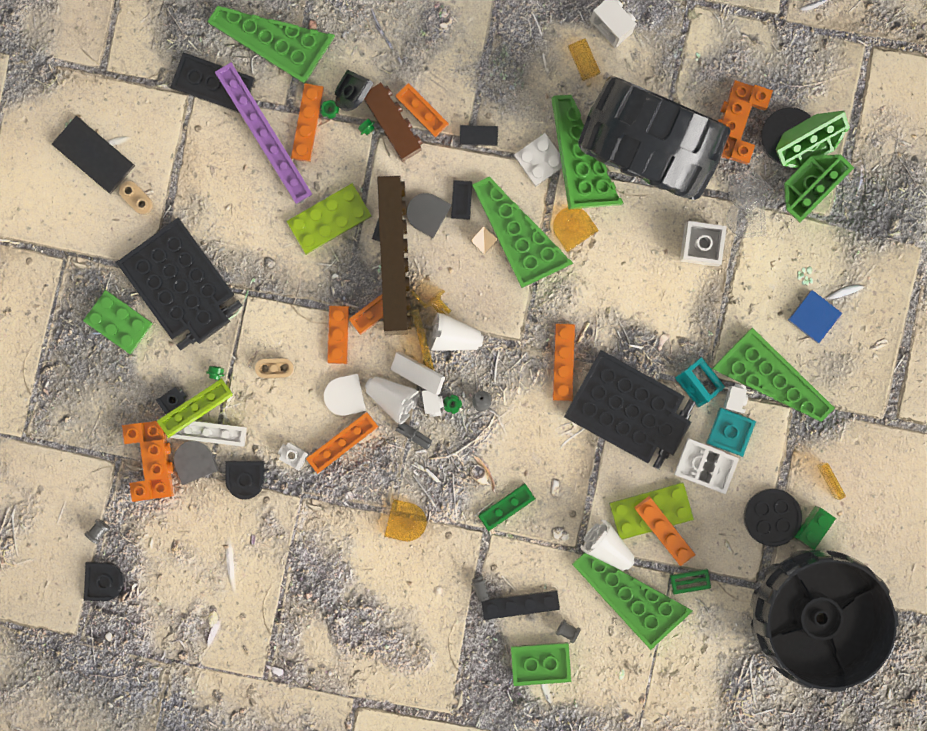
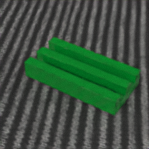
M708 569L670 575L673 595L711 588ZM705 574V577L675 582V579ZM706 581L705 585L681 589L676 588L679 585Z

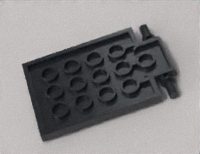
M176 218L116 262L172 340L186 330L190 331L185 339L176 344L180 351L191 343L198 342L200 344L231 322L229 318L233 316L232 313L243 306L237 300L229 307L225 306L221 309L220 306L235 296V294L180 218Z
M600 350L566 411L564 418L647 464L658 447V457L653 467L660 470L665 459H668L669 455L674 456L692 423L689 421L690 413L696 402L689 399L685 408L678 415L676 412L685 397L684 395Z

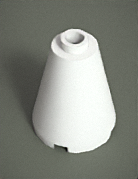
M436 313L432 322V326H434L433 331L429 335L430 350H477L478 347L482 346L484 337L481 335V331L443 313Z
M377 376L373 379L370 378L365 385V388H367L366 393L399 424L404 423L409 418L410 414L408 412L411 408L415 409L420 397L419 391L414 388Z
M601 520L603 522L601 525L596 523L583 539L585 545L581 544V550L622 571L629 570L634 564L632 552L607 520Z

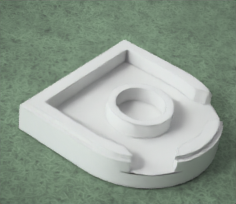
M358 374L336 378L327 385L324 391V401L331 412L337 415H350L366 411Z

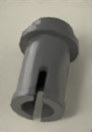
M483 576L473 578L471 583L475 588L478 602L490 598L485 585L486 579Z

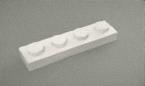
M194 421L169 438L244 447L247 427Z

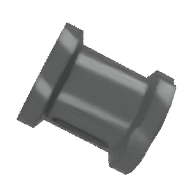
M96 519L94 526L84 534L90 541L99 544L100 538L106 531L110 530V527L102 520Z
M563 619L556 631V635L569 639L570 643L573 644L581 628H575Z

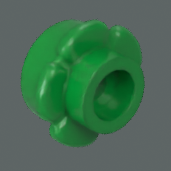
M328 100L322 103L321 114L329 119L335 118L336 114L339 113V107L336 106L335 101Z
M369 118L358 127V130L361 132L360 135L365 133L368 136L375 129L373 126L375 122H372Z
M209 366L208 371H206L211 379L220 380L221 377L225 376L223 374L224 368Z
M456 395L446 397L443 401L445 411L452 414L459 412V409L462 407V401Z

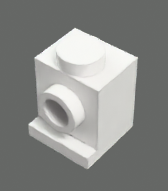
M740 384L729 386L723 409L745 414L746 410L742 409V407L746 406L748 401L747 390H745L746 386Z
M427 390L422 391L425 414H429L430 417L441 416L440 408L444 407L442 396L434 395Z
M288 442L287 445L283 444L278 451V454L281 455L279 460L298 471L301 470L309 455L307 451L291 442ZM290 452H293L295 454L294 459H290L288 457V454Z

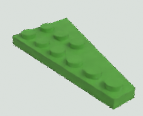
M221 6L216 7L207 21L211 26L303 84L306 83L335 38L334 34L318 32V30L302 28L298 25L266 19L253 14H245Z
M572 95L553 96L551 100L568 209L620 206L624 204L622 198H619L615 190L614 182H611L607 174L608 169L606 165L582 152L578 145L584 124L581 120L582 115Z
M490 176L472 184L521 288L573 264Z
M753 328L711 368L819 422H822L835 409Z
M585 552L572 563L650 650L693 612L690 608Z

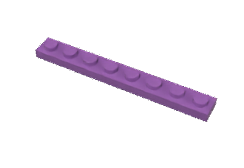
M232 62L215 71V74L294 202L298 204L310 197L312 192Z

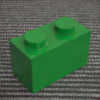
M815 506L794 538L808 548L815 550L837 518L821 507Z

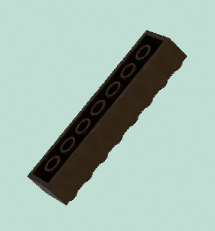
M401 175L377 176L385 336L408 335V330H412L411 316H407V311L411 310L410 296H406V291H410L409 277H405V272H409V261L404 256V253H408L407 239H404V234H407V220L403 219V216H406V200H402V197H406L405 181H401Z

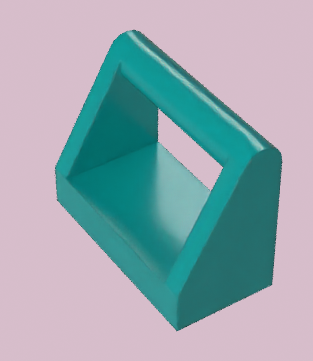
M702 357L675 377L691 400L696 402L695 405L698 408L708 403L725 388ZM698 365L716 387L710 394L692 372Z

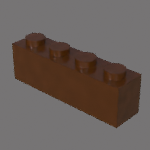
M380 82L369 90L364 101L399 158L404 162L422 151L420 145L423 143L418 134L414 135L410 130L413 126L408 118L404 119L401 112L403 110L399 103H394L391 99L393 94L387 85L384 87Z

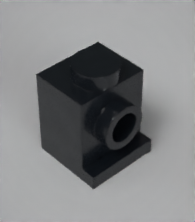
M174 387L160 398H157L156 401L164 413L168 414L188 401L186 399L188 395L183 388ZM172 396L176 398V402L174 404L170 402V398Z

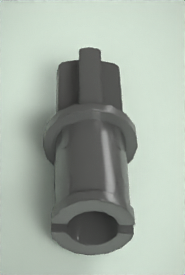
M406 423L398 424V427L395 429L396 432L407 437L410 442L413 441L424 449H428L432 444V440L420 433L419 429L416 428L415 430Z

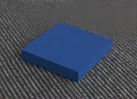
M811 290L788 321L818 344L842 315V312Z

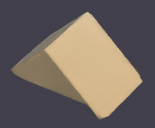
M483 226L470 242L485 255L498 239Z

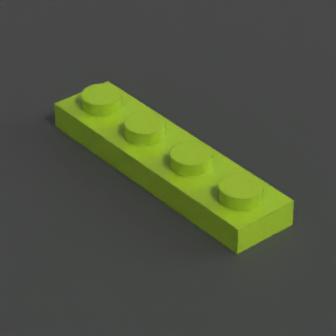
M221 378L157 420V423L169 438L232 397L233 393Z

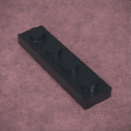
M557 590L481 601L484 620L560 610Z

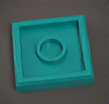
M719 408L706 443L743 457L756 421Z

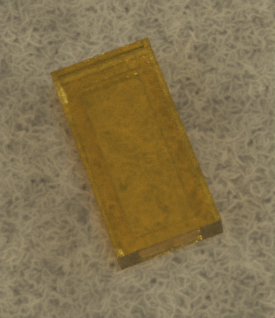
M586 38L568 45L582 81L601 73Z
M824 462L818 464L817 467L834 498L837 500L845 498L846 495L830 465Z

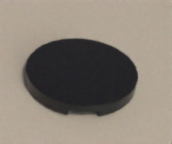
M793 107L782 108L771 114L764 122L761 130V141L765 153L773 161L781 164L776 147L783 133L809 119L811 116L807 112Z
M765 489L753 495L746 504L744 524L749 535L757 542L766 546H781L790 542L800 530L802 511L798 502L789 493L779 489Z

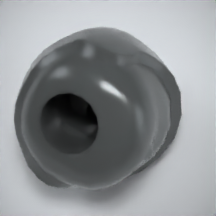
M482 390L476 392L472 399L474 408L479 412L488 410L492 404L490 393Z

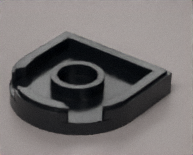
M347 69L335 90L336 106L343 111L354 110L363 102L373 82Z
M225 461V483L233 496L238 499L247 500L261 492L265 481V461Z
M85 562L84 601H110L122 592L124 576L116 565L108 562Z

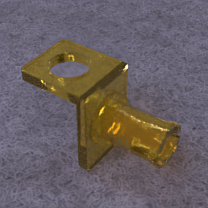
M440 289L426 303L413 290L410 291L425 309L432 306L438 313L443 314L445 313L442 309L448 314L452 311L441 300V295L445 293L443 289Z

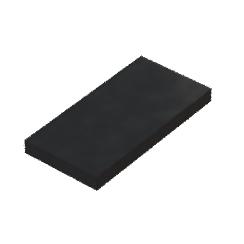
M183 52L170 88L239 113L215 74V71L224 66ZM238 72L251 93L255 77Z
M78 116L73 118L52 143L57 150L109 194H112L135 167L130 160Z

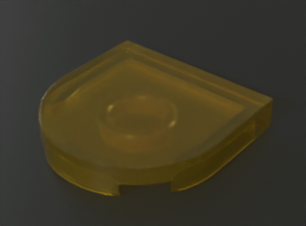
M564 208L556 215L553 222L554 234L566 252H569L599 231L583 209Z
M393 499L384 537L405 542L418 539L424 533L427 525L424 511L416 504Z

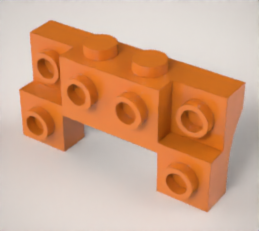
M736 80L733 82L727 102L724 101L721 107L722 118L717 120L729 126L731 130L721 158L746 165L750 163L755 145L741 140L751 107L764 111L768 108L773 90L758 85L752 86Z
M157 421L122 425L124 444L140 442L145 481L129 483L132 502L174 496L171 477L173 463L169 462L171 446L170 443H167L166 434Z

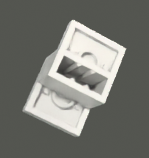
M687 438L674 475L726 494L739 458Z

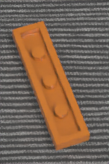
M304 84L291 159L311 162L324 92L323 86Z
M555 324L553 400L572 401L575 324Z
M366 412L307 457L306 460L318 474L379 426L369 413Z
M650 496L634 507L680 566L696 555Z

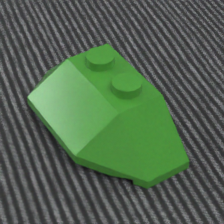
M835 111L816 114L784 132L776 147L781 165L799 169L810 156L828 155L835 151L845 132L850 128L845 112Z
M841 154L810 156L784 183L786 210L801 223L854 167Z

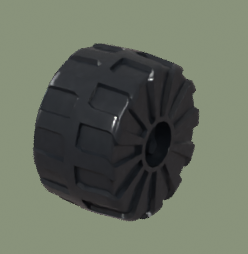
M610 76L589 111L578 145L585 154L594 157L595 160L605 165L620 169V172L630 177L642 178L653 187L667 190L683 198L697 200L702 196L717 169L731 130L729 126L633 83Z
M801 550L791 553L790 557L780 564H772L764 572L766 578L761 586L754 590L750 606L753 608L751 630L765 658L783 676L809 689L816 688L829 692H843L846 688L853 687L862 682L867 683L873 679L886 660L891 658L895 649L894 643L897 626H899L898 611L894 608L888 586L865 564L837 551ZM819 613L824 614V619L821 622L816 620Z

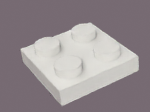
M546 133L514 154L515 159L535 187L562 169L560 153Z

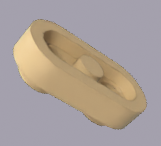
M127 181L120 186L119 192L121 197L137 213L146 215L152 211L153 201L137 184ZM127 188L132 189L130 194L126 193ZM144 201L145 206L140 208V202Z
M285 358L261 359L255 365V372L261 378H287L294 372V365ZM264 365H267L269 367V370L267 372H263L262 367ZM282 365L288 366L286 372L281 370Z

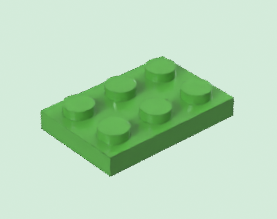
M107 290L103 292L83 320L129 354L133 353L153 325L150 320Z
M568 642L511 646L514 686L571 682Z

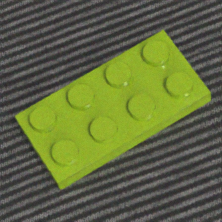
M353 183L286 222L307 255L372 216Z
M683 482L609 503L617 533L622 540L652 532L634 508L648 496L652 498L673 526L694 520Z

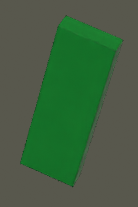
M524 483L480 513L478 517L489 532L536 498Z

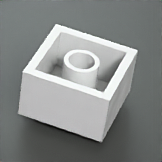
M604 0L593 10L590 21L616 48L632 34L637 23L635 22V17L630 12L626 13L622 8L623 5L619 0Z
M693 221L686 222L680 261L716 267L722 265L727 226Z

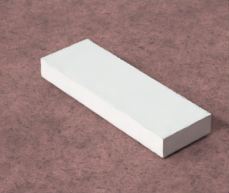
M396 352L390 370L434 395L440 393L445 379L444 376L407 355Z

